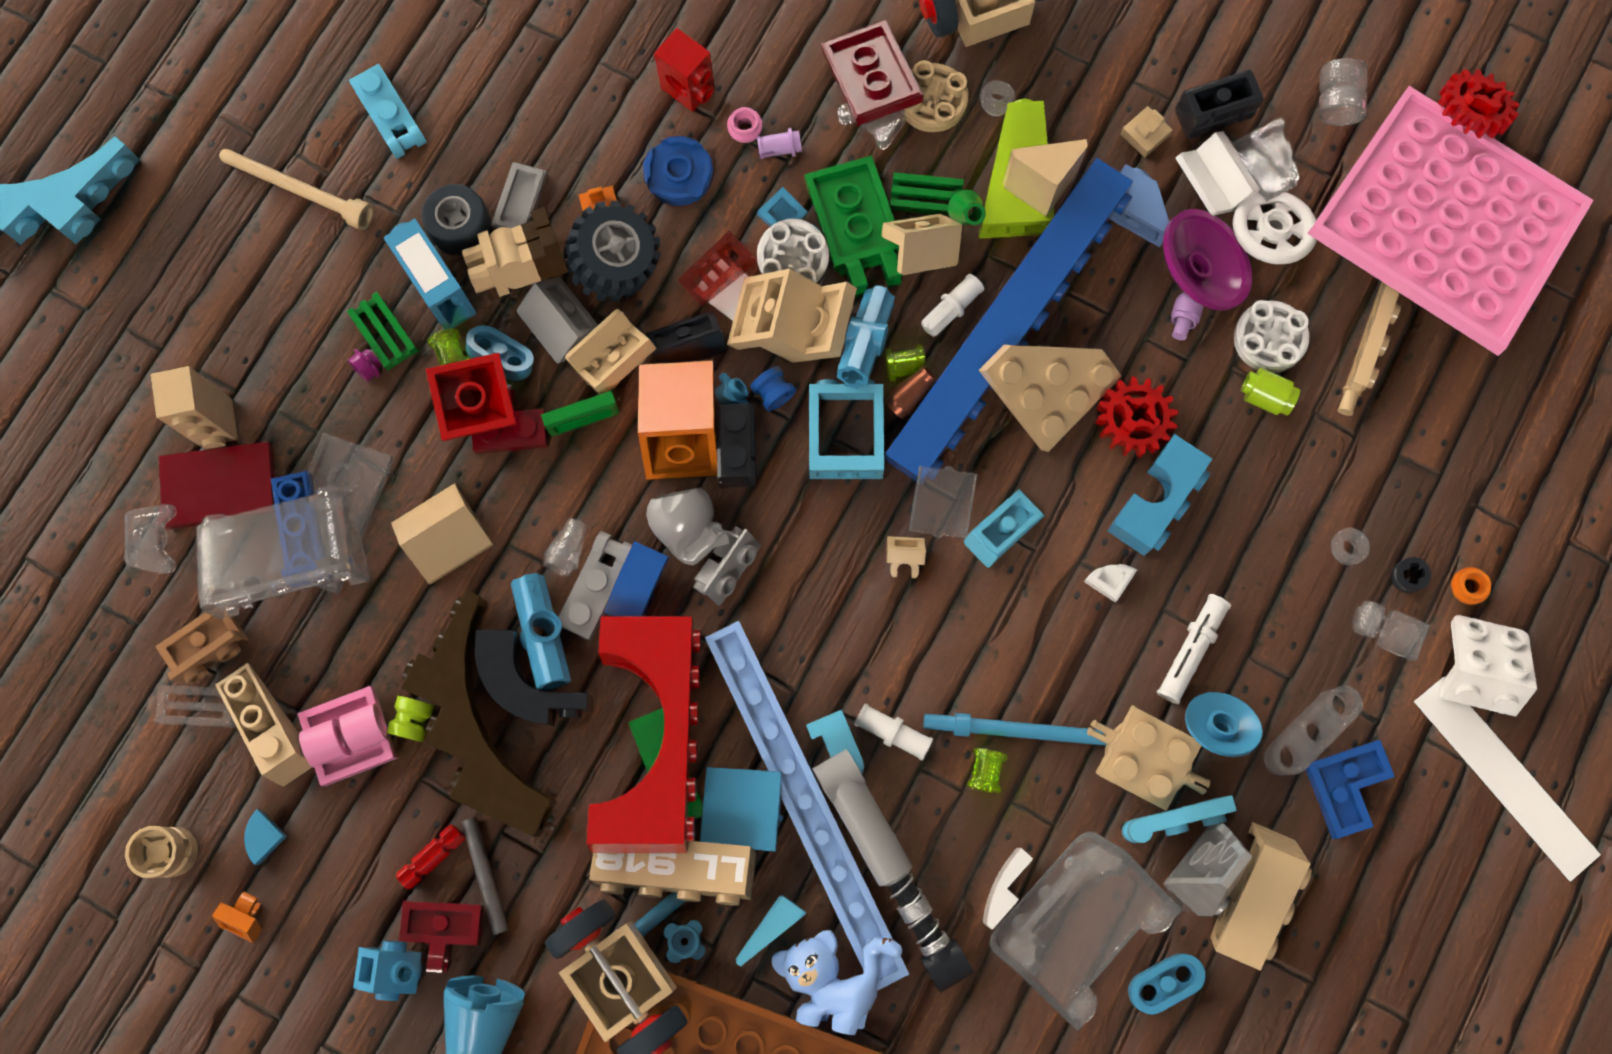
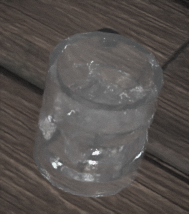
M1344 58L1330 61L1322 66L1320 69V92L1322 94L1319 97V119L1323 123L1336 126L1358 123L1366 117L1367 92L1365 90L1368 87V65L1358 59Z

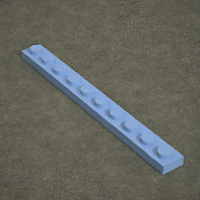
M738 621L706 636L705 639L768 771L782 772L780 793L782 801L864 970L863 948L875 937L890 939L892 937ZM880 953L877 957L879 965V976L876 984L877 991L909 975L901 956L895 959L887 954Z

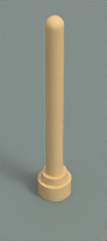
M223 149L219 154L221 161L340 213L342 218L346 220V223L361 231L367 229L373 219L374 206L358 198L355 200H343L229 149Z

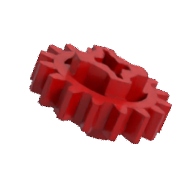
M1463 69L1460 75L1454 73L1439 92L1442 97L1438 101V105L1446 107L1442 115L1453 118L1452 126L1459 124L1463 126L1464 134L1472 130L1475 132L1476 137L1480 139L1484 133L1491 139L1498 133L1503 135L1518 117L1519 113L1516 112V109L1520 106L1518 102L1511 100L1515 93L1514 91L1506 90V82H1495L1494 74L1492 73L1484 77L1479 69H1476L1473 75L1467 69Z
M1136 376L1131 377L1128 386L1121 380L1117 381L1114 386L1115 391L1107 389L1103 395L1106 401H1100L1096 408L1099 412L1104 413L1095 420L1097 425L1105 426L1099 436L1101 438L1111 437L1112 441L1109 445L1111 450L1118 445L1122 446V456H1127L1130 450L1133 449L1137 458H1141L1145 454L1146 448L1151 454H1155L1160 449L1159 444L1165 446L1171 438L1167 433H1173L1177 429V424L1170 420L1178 415V410L1169 409L1168 407L1174 400L1173 396L1163 398L1161 393L1164 390V386L1160 385L1154 390L1151 388L1150 378H1147L1143 385H1138ZM1131 396H1140L1143 398H1132ZM1155 407L1159 413L1160 419L1156 417ZM1135 413L1142 416L1137 422L1131 418ZM1113 415L1118 418L1119 428L1114 422ZM1131 436H1141L1143 439H1134Z

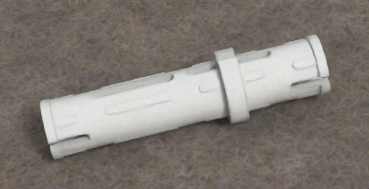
M1214 594L1208 595V599L1196 622H1191L1187 630L1190 633L1160 689L1157 690L1159 696L1174 704L1180 703V699L1196 672L1210 643L1216 642L1218 638L1216 632L1231 607L1228 601Z

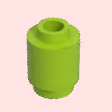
M1259 368L1256 373L1250 371L1241 387V392L1245 393L1244 401L1272 414L1278 415L1281 413L1286 416L1293 410L1301 392L1299 388L1294 387V382L1263 368Z

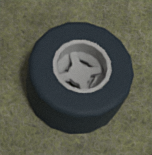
M448 184L437 188L429 194L422 207L421 219L425 231L440 250L450 255H463L462 250L479 245L478 233L487 230L490 235L492 222L488 209L477 192L465 185Z

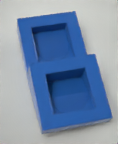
M634 541L614 584L604 613L610 616H645L654 598L653 592L664 572L669 557Z

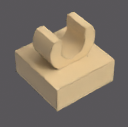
M1147 106L1123 127L1120 135L1146 158L1170 136L1172 129L1164 122L1165 118L1158 111L1152 110Z
M887 536V563H890L892 577H897V569L901 564H908L911 566L912 578H917L919 565H925L926 548L924 538Z

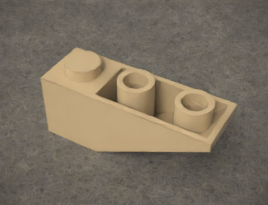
M245 664L215 684L262 776L284 787L312 768L302 752L298 731L250 664Z

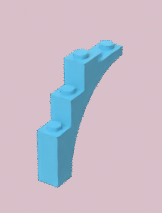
M114 136L93 155L67 170L43 179L17 184H0V229L21 245L27 238L33 236L39 226L47 220L72 242L77 244L83 237L92 232L95 224L101 219L91 210L107 198L109 192L122 178L132 172L140 159L122 141Z

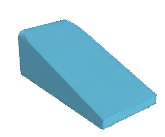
M1018 489L975 527L963 542L989 568L1045 515Z
M780 895L737 956L736 963L742 966L806 914V911L786 896Z

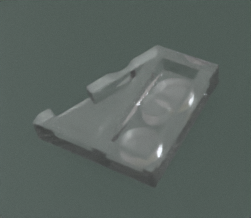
M1281 117L1231 142L1261 189L1259 193L1266 201L1296 187L1299 179L1296 163L1291 159L1293 152L1290 142L1285 140L1283 132L1285 123Z

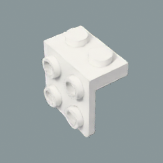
M1456 615L1451 621L1455 665L1439 687L1440 699L1516 717L1537 690L1529 635L1520 629Z

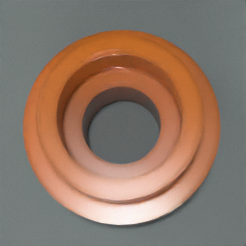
M1466 567L1454 574L1451 580V589L1454 596L1460 602L1467 605H1475L1487 599L1491 591V581L1482 570ZM1466 580L1473 584V593L1467 591L1465 587Z

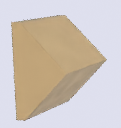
M1087 139L1012 149L1003 180L1004 188L1044 216H1047L1075 180L1088 147Z
M455 483L391 522L400 547L430 585L494 545Z

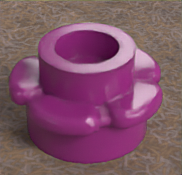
M354 349L353 352L355 354L347 360L350 366L366 382H369L375 376L378 378L380 376L378 368L382 366L380 361L368 349L363 352Z

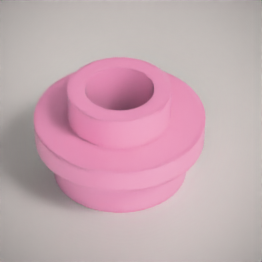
M738 108L728 118V132L738 142H752L762 132V119L751 108ZM745 123L751 126L747 130L739 129V126Z

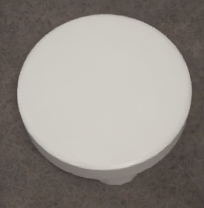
M786 219L773 224L761 237L757 249V262L762 274L792 269L815 283L825 273L829 260L828 246L822 233L812 224L799 219Z
M1257 301L1243 313L1235 326L1234 345L1241 359L1255 370L1263 368L1272 373L1286 371L1303 357L1308 348L1309 320L1304 312L1296 310L1283 302Z

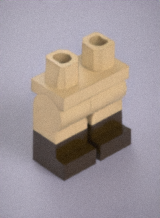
M544 207L531 211L533 220L513 228H497L490 235L487 230L478 233L477 236L480 244L462 250L468 267V275L476 294L495 287L499 297L510 293L508 288H521L568 272Z

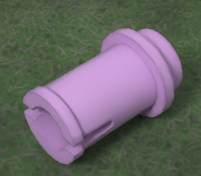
M788 128V132L757 136L760 159L791 153L792 157H795V153L802 152L799 130L792 131L791 128Z

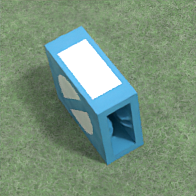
M415 218L410 222L398 224L391 230L390 234L383 237L446 332L477 314Z

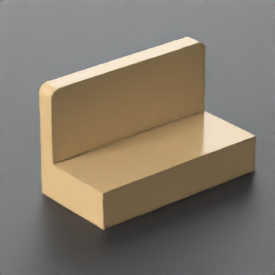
M942 214L883 223L882 237L899 245L897 272L907 275L956 266L959 261L962 223Z

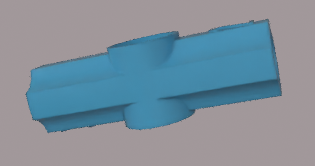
M875 285L871 289H865L856 317L852 316L850 319L844 344L845 350L837 370V378L843 381L847 387L858 389L860 386L868 385L876 358L882 355L888 333V321L894 309L895 296L886 287Z
M533 573L514 579L511 582V589L522 629L520 643L528 653L536 689L550 691L568 685L571 678L559 635L562 629L561 621L553 612L544 575ZM533 627L544 629L548 637L537 635Z

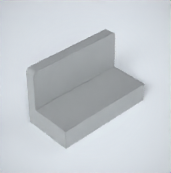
M561 277L534 283L517 308L518 315L556 363L564 362L566 360L565 355L598 326Z

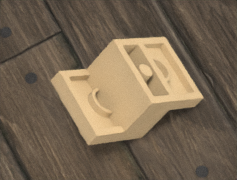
M792 269L746 277L741 288L727 345L737 350L762 347L792 363L840 357L845 343V334L850 314L853 310L857 288L847 282L820 286Z

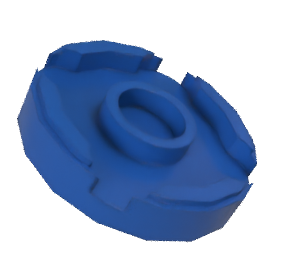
M674 136L661 140L660 144L655 148L653 146L647 152L643 163L644 180L650 193L660 202L672 206L689 205L700 200L710 189L714 178L713 163L709 153L697 140L685 136Z

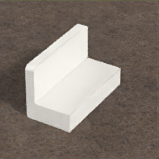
M1224 131L1214 133L1198 149L1182 152L1176 157L1177 162L1202 202L1213 216L1235 211L1238 205L1250 199L1261 190Z

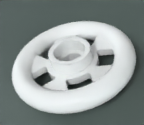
M1279 190L1259 191L1250 199L1238 205L1234 212L1232 224L1237 241L1248 254L1263 262L1271 264L1294 263L1307 256L1317 242L1315 238L1307 234L1316 221L1313 212L1302 200L1290 193ZM1272 204L1274 209L1263 213L1260 206ZM1292 211L1299 218L1300 222L1293 224V219L1289 212ZM1247 220L1258 221L1257 231L1248 229ZM1292 234L1301 239L1300 243L1295 247L1287 242ZM1262 239L1276 244V249L1263 246L1261 244Z

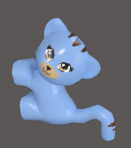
M823 930L815 938H806L793 944L788 950L774 953L771 958L774 970L786 978L793 991L811 996V1000L802 1004L797 1010L796 1021L803 1025L817 1027L820 1021H828L830 1014L833 1015V1031L855 1035L857 1029H864L868 1011L877 997L876 984L879 976L877 957L880 953L896 959L901 956L903 951L902 946L892 939L875 937L863 948V974L846 980H839L837 978L839 972V963L836 957L838 944L831 930Z

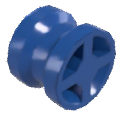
M779 366L772 367L762 373L750 386L754 394L762 397L763 406L768 412L784 405L796 393L794 385L787 383L783 378L784 372Z

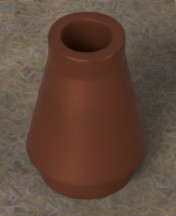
M922 366L916 373L889 391L890 396L885 402L898 417L906 421L915 413L938 378L931 370Z

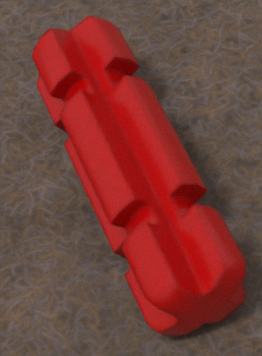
M448 825L439 833V839L434 838L411 859V864L404 865L396 873V878L403 887L411 889L422 880V875L429 874L450 854V849H456L465 840L464 834L457 826Z

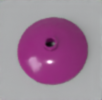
M1188 209L1173 217L1164 231L1163 251L1167 268L1178 287L1193 301L1213 310H1229L1242 303L1251 290L1252 269L1247 252L1237 241L1233 230L1220 218L1204 210Z

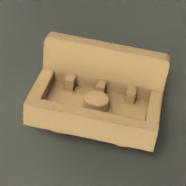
M616 309L565 355V359L580 377L600 395L614 389L636 366L642 364L656 347L648 337L630 323L622 311Z

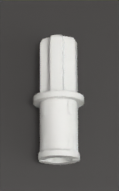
M968 274L949 294H943L941 296L942 301L922 320L921 325L924 330L933 337L937 336L956 317H962L964 309L985 290L980 280L974 275Z

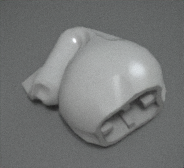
M701 487L664 494L650 499L646 513L648 524L654 535L682 563L696 565L714 548L731 543L728 531H724L720 523L713 522V502L708 493Z

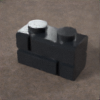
M1249 69L1183 91L1175 111L1185 136L1191 139L1233 125L1236 121L1242 122L1253 118L1258 111L1257 108L1261 106L1264 99L1255 76Z
M753 404L716 405L717 478L719 486L724 488L756 486Z

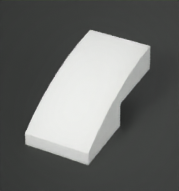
M1016 848L1007 859L988 895L983 923L992 930L1019 900L1007 888L1033 860L1022 848Z

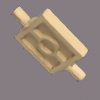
M1133 705L1130 707L1123 722L1114 730L1096 720L1090 724L1095 729L1103 732V734L1089 727L1087 735L1106 743L1105 756L1096 770V773L1102 778L1167 811L1176 792L1183 785L1199 792L1201 795L1207 792L1204 787L1198 785L1195 781L1209 788L1210 780L1191 771L1192 763L1201 748V745L1192 736Z

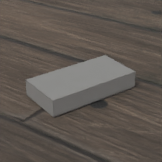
M516 162L512 163L491 223L493 230L502 227L513 228L533 220L531 211L538 208L548 179L546 170Z

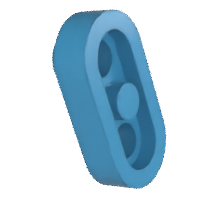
M476 326L467 333L465 349L470 358L500 353L506 379L519 381L531 374L534 357L526 346L490 326Z
M1185 953L1174 954L1132 978L1128 986L1130 1002L1143 1013L1158 1014L1195 994L1202 988L1205 982L1204 967L1192 955ZM1180 966H1185L1188 971L1187 978L1183 981H1179L1176 977V970ZM1146 985H1151L1154 994L1152 998L1145 1000L1141 994L1142 988Z

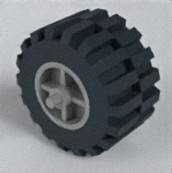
M603 201L596 203L594 210L590 206L586 208L581 217L578 216L565 242L563 258L568 259L566 262L567 273H574L571 281L575 286L581 283L584 286L582 292L589 296L592 291L597 293L596 299L604 301L606 296H610L611 302L620 301L623 295L628 299L637 290L640 291L654 272L660 258V252L657 251L661 245L659 237H653L656 232L654 224L647 225L645 223L648 216L643 212L639 215L633 212L635 206L627 204L626 208L620 207V201H612L610 206L607 207Z

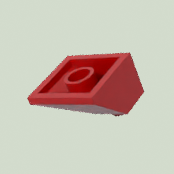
M500 353L425 369L443 442L516 425Z

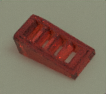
M729 230L678 281L703 307L747 272L757 262V259ZM731 249L740 257L735 262L727 254ZM720 258L729 266L725 272L716 263ZM709 267L719 277L715 282L705 273V270ZM697 276L708 286L704 292L693 281Z

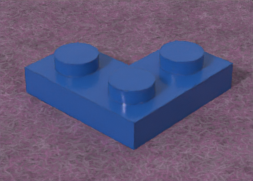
M1380 740L1304 764L1332 839H1338L1374 827L1359 789L1395 777Z

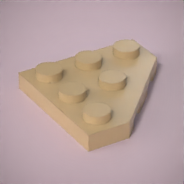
M1003 345L979 369L982 376L1037 446L1047 452L1094 406L1106 390L1110 389L1122 377L1102 349Z

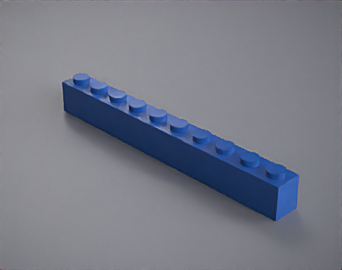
M1096 157L887 450L885 461L920 485L923 484L926 478L933 480L945 463L940 458L947 448L955 450L966 434L962 427L969 418L974 421L978 418L987 404L982 399L990 388L993 389L979 372V369L1003 345H1029L1025 338L1032 329L1038 332L1050 315L1045 310L1052 300L1059 303L1071 285L1067 282V279L1072 272L1080 273L1092 256L1087 252L1094 241L1098 244L1102 243L1112 228V225L1108 223L1115 212L1121 215L1129 205L1133 196L1128 193L1133 180Z

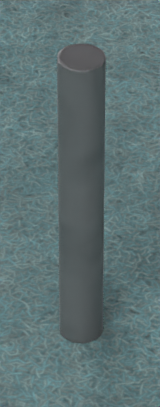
M477 817L464 820L461 823L492 933L496 935L508 931Z

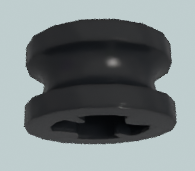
M1410 557L1400 561L1393 567L1391 580L1394 586L1401 592L1413 593L1429 584L1431 570L1422 559ZM1410 567L1413 568L1411 572H1417L1419 577L1417 580L1412 581V584L1409 583L1410 578L1405 579L1403 574Z

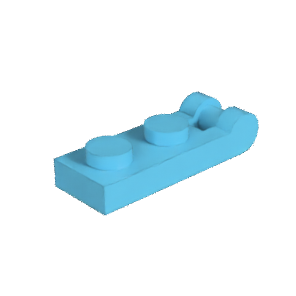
M379 63L348 80L396 160L406 155L404 151L414 145L420 147L427 143ZM407 129L408 132L397 139L395 138V135Z
M1232 795L1223 796L1129 820L1122 827V835L1128 842L1145 843L1151 839L1153 832L1165 830L1166 836L1189 831L1187 823L1202 820L1204 827L1227 821L1226 813L1237 810Z

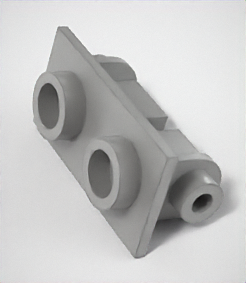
M736 526L732 531L727 530L731 537V543L714 550V553L722 558L721 562L718 564L709 558L694 578L696 583L693 588L702 595H707L718 606L734 591L736 582L747 566L753 563L761 547L760 543L748 530L744 529L743 531Z

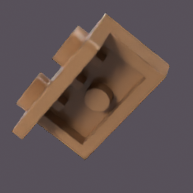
M219 602L155 647L171 670L167 673L169 679L186 685L203 679L208 674L207 669L217 662H224L235 657L241 651L240 646L248 642L249 639L227 606Z

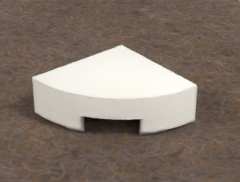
M1125 564L1107 565L1094 570L1084 582L1116 602L1137 569Z

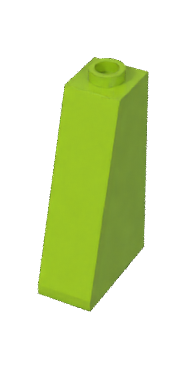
M1025 98L1010 102L1007 105L984 205L986 216L983 222L980 223L979 239L1041 235L1055 216L1054 207L1047 216H1044L1006 190L1003 184L1012 149L1048 144L1044 101H1033Z

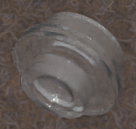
M1003 81L987 83L980 93L982 108L992 116L1005 114L1008 103L1015 102L1013 88ZM992 94H1000L1004 98L997 100L992 97Z
M1354 528L1340 530L1331 540L1330 546L1333 556L1344 565L1361 563L1367 558L1370 551L1366 535ZM1345 541L1350 542L1354 546L1353 553L1345 551Z

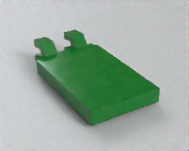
M872 155L804 174L805 184L822 235L826 240L835 273L839 272L840 276L847 275L848 283L857 288L855 298L863 296L865 289H867L866 287H868L863 270L881 265L882 274L888 289L902 285L900 278L902 274L897 272L899 245L882 237L883 223L895 220Z

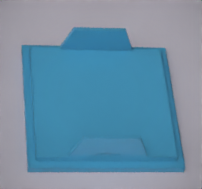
M707 767L700 842L751 846L754 850L776 851L781 806L782 772Z

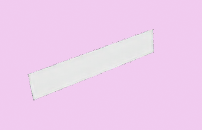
M1445 676L1442 677L1417 698L1414 703L1571 882L1601 854L1471 706L1440 699L1439 687L1446 678Z

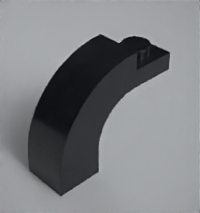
M476 630L475 658L479 676L488 693L505 710L531 723L553 727L555 711H559V718L580 719L582 718V712H592L593 697L588 693L542 692L535 690L528 684L520 666V634L511 630Z

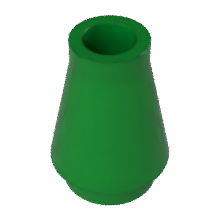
M961 190L955 193L949 201L948 213L950 218L962 223V226L978 225L985 219L986 211L981 197L976 192ZM972 208V213L968 215V211Z

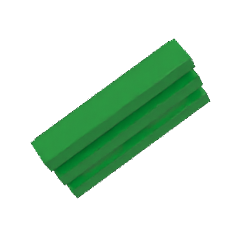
M893 172L890 209L892 211L949 216L948 204L900 200L898 196L917 197L923 200L937 199L950 201L955 193L963 190L964 179Z
M375 292L371 295L372 299L369 301L364 299L359 303L360 306L354 310L352 307L347 310V313L383 366L389 371L418 352V350L378 292ZM379 307L407 347L402 352L399 350L373 312L374 308ZM365 314L394 354V357L388 359L362 321L361 317Z
M612 391L541 414L548 433L554 437L619 415L618 413L620 412Z

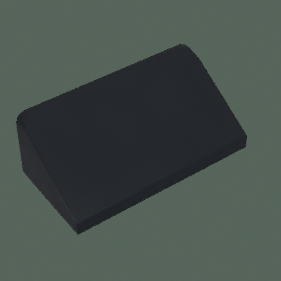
M709 311L645 333L646 337L656 347L652 352L656 364L701 361L727 351L724 336L714 311Z

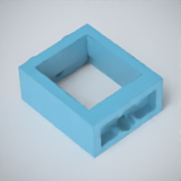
M823 379L817 381V384H809V479H883V384H875V381L870 379L868 385L860 386L858 389L847 387L845 384H839L838 381L832 379ZM819 400H873L874 456H819Z

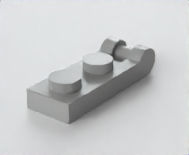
M603 531L599 532L586 563L559 615L563 629L589 641L592 640L600 624V617L605 614L604 610L632 544L626 541L621 544L612 540V535ZM606 553L616 557L612 567L601 563Z

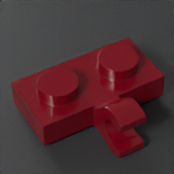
M507 385L516 425L472 435L473 452L475 454L547 448V429L541 417V414L546 413L545 410L517 411L516 391L512 389V385Z
M403 901L398 942L430 943L426 972H448L450 962L449 944L480 946L484 905Z

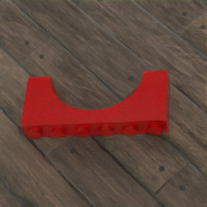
M692 616L600 617L598 653L603 666L619 667L643 679L656 693L662 704L665 727L658 757L642 781L626 794L603 803L589 804L586 844L591 853H687V841L695 840V817H688L689 802H696V778H690V763H697L698 743L697 740H691V726H698L699 704L698 702H692L693 689L700 688V666H694V653L701 652V630L694 629Z

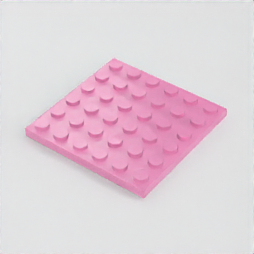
M1408 86L1307 234L1499 356L1509 345L1594 200L1496 139H1491L1486 133H1484L1481 139L1477 138L1472 130L1464 134L1463 126L1460 124L1452 126L1453 118L1442 115L1445 109L1443 106L1438 105L1435 101Z

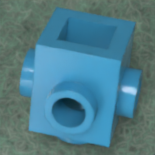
M389 940L383 941L382 948L359 947L353 988L375 994V999L385 1001H398L400 994H416L417 982L422 973L421 952L407 950V942Z

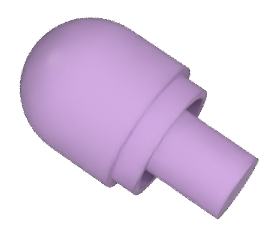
M1184 292L1176 298L1171 312V321L1175 325L1172 337L1177 340H1186L1189 329L1195 328L1199 323L1204 308L1203 305L1193 301Z

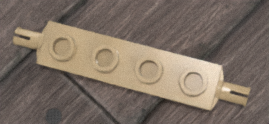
M1382 281L1346 385L1343 388V397L1337 409L1342 415L1352 416L1358 397L1361 396L1366 388L1371 389L1375 384L1379 374V368L1374 367L1377 357L1384 355L1390 342V336L1386 335L1388 325L1395 323L1401 310V304L1397 303L1399 292Z

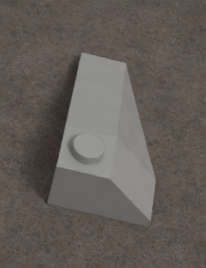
M1225 824L1210 825L1172 871L1163 885L1198 916L1213 917V915L1222 913L1231 902L1229 895L1236 887L1253 856Z

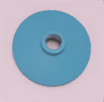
M1220 692L1203 693L1195 697L1186 709L1185 723L1189 733L1201 746L1213 753L1227 757L1244 756L1251 753L1260 743L1262 726L1258 716L1251 707L1234 696Z

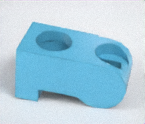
M842 710L806 725L812 740L822 736L830 757L847 749L861 774H863V759Z

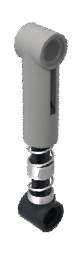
M845 749L812 768L826 795L835 806L877 884L889 887L893 894L890 898L895 897L899 905L897 910H899L901 918L905 921L904 923L910 924L908 929L912 928L918 938L916 944L921 943L920 950L923 952L920 960L939 993L944 992L972 975L974 971L954 938L950 939L945 931L939 929V919L933 918L931 915V905H929L925 895L922 894V889L916 888L912 881L913 874L909 873L913 865L865 784L864 777L848 750Z

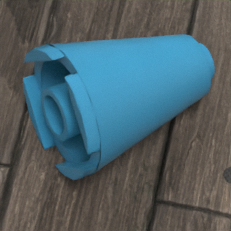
M472 975L451 978L443 992L446 1054H502L524 1005V991L517 985L501 979H497L496 985L493 986L483 984L484 976Z

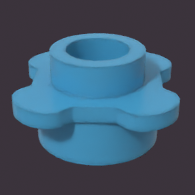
M726 373L719 375L721 384L715 388V395L721 405L749 404L746 400L748 389L743 381L739 378L731 379Z
M691 920L687 925L677 926L671 923L666 926L664 936L668 939L669 950L667 958L670 962L679 963L681 959L690 957L699 960L704 956L705 947L701 944L700 933L702 932V925L700 922ZM682 938L688 939L687 945L681 944Z

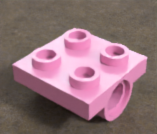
M372 686L297 713L303 730L299 733L300 746L309 765L315 768L320 786H328L398 759L389 733H386L388 727L375 688Z

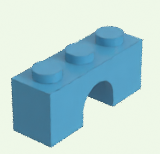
M1174 434L1147 471L1148 474L1162 484L1164 500L1159 503H1151L1134 493L1121 509L1107 532L1143 556L1152 548L1159 551L1171 534V532L1166 530L1171 520L1174 518L1179 521L1189 508L1191 502L1186 500L1191 490L1199 491L1209 478L1211 473L1206 468L1212 461V458Z

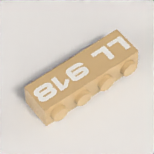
M687 841V853H593L589 880L601 886L600 892L609 894H623L624 888L639 889L638 895L643 897L662 898V892L677 893V899L700 902L701 895L715 896L716 903L737 906L740 904V899L751 900L756 851L751 846Z

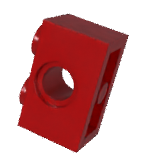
M676 28L654 52L660 87L693 112L700 103H707L715 90L711 55L707 49Z

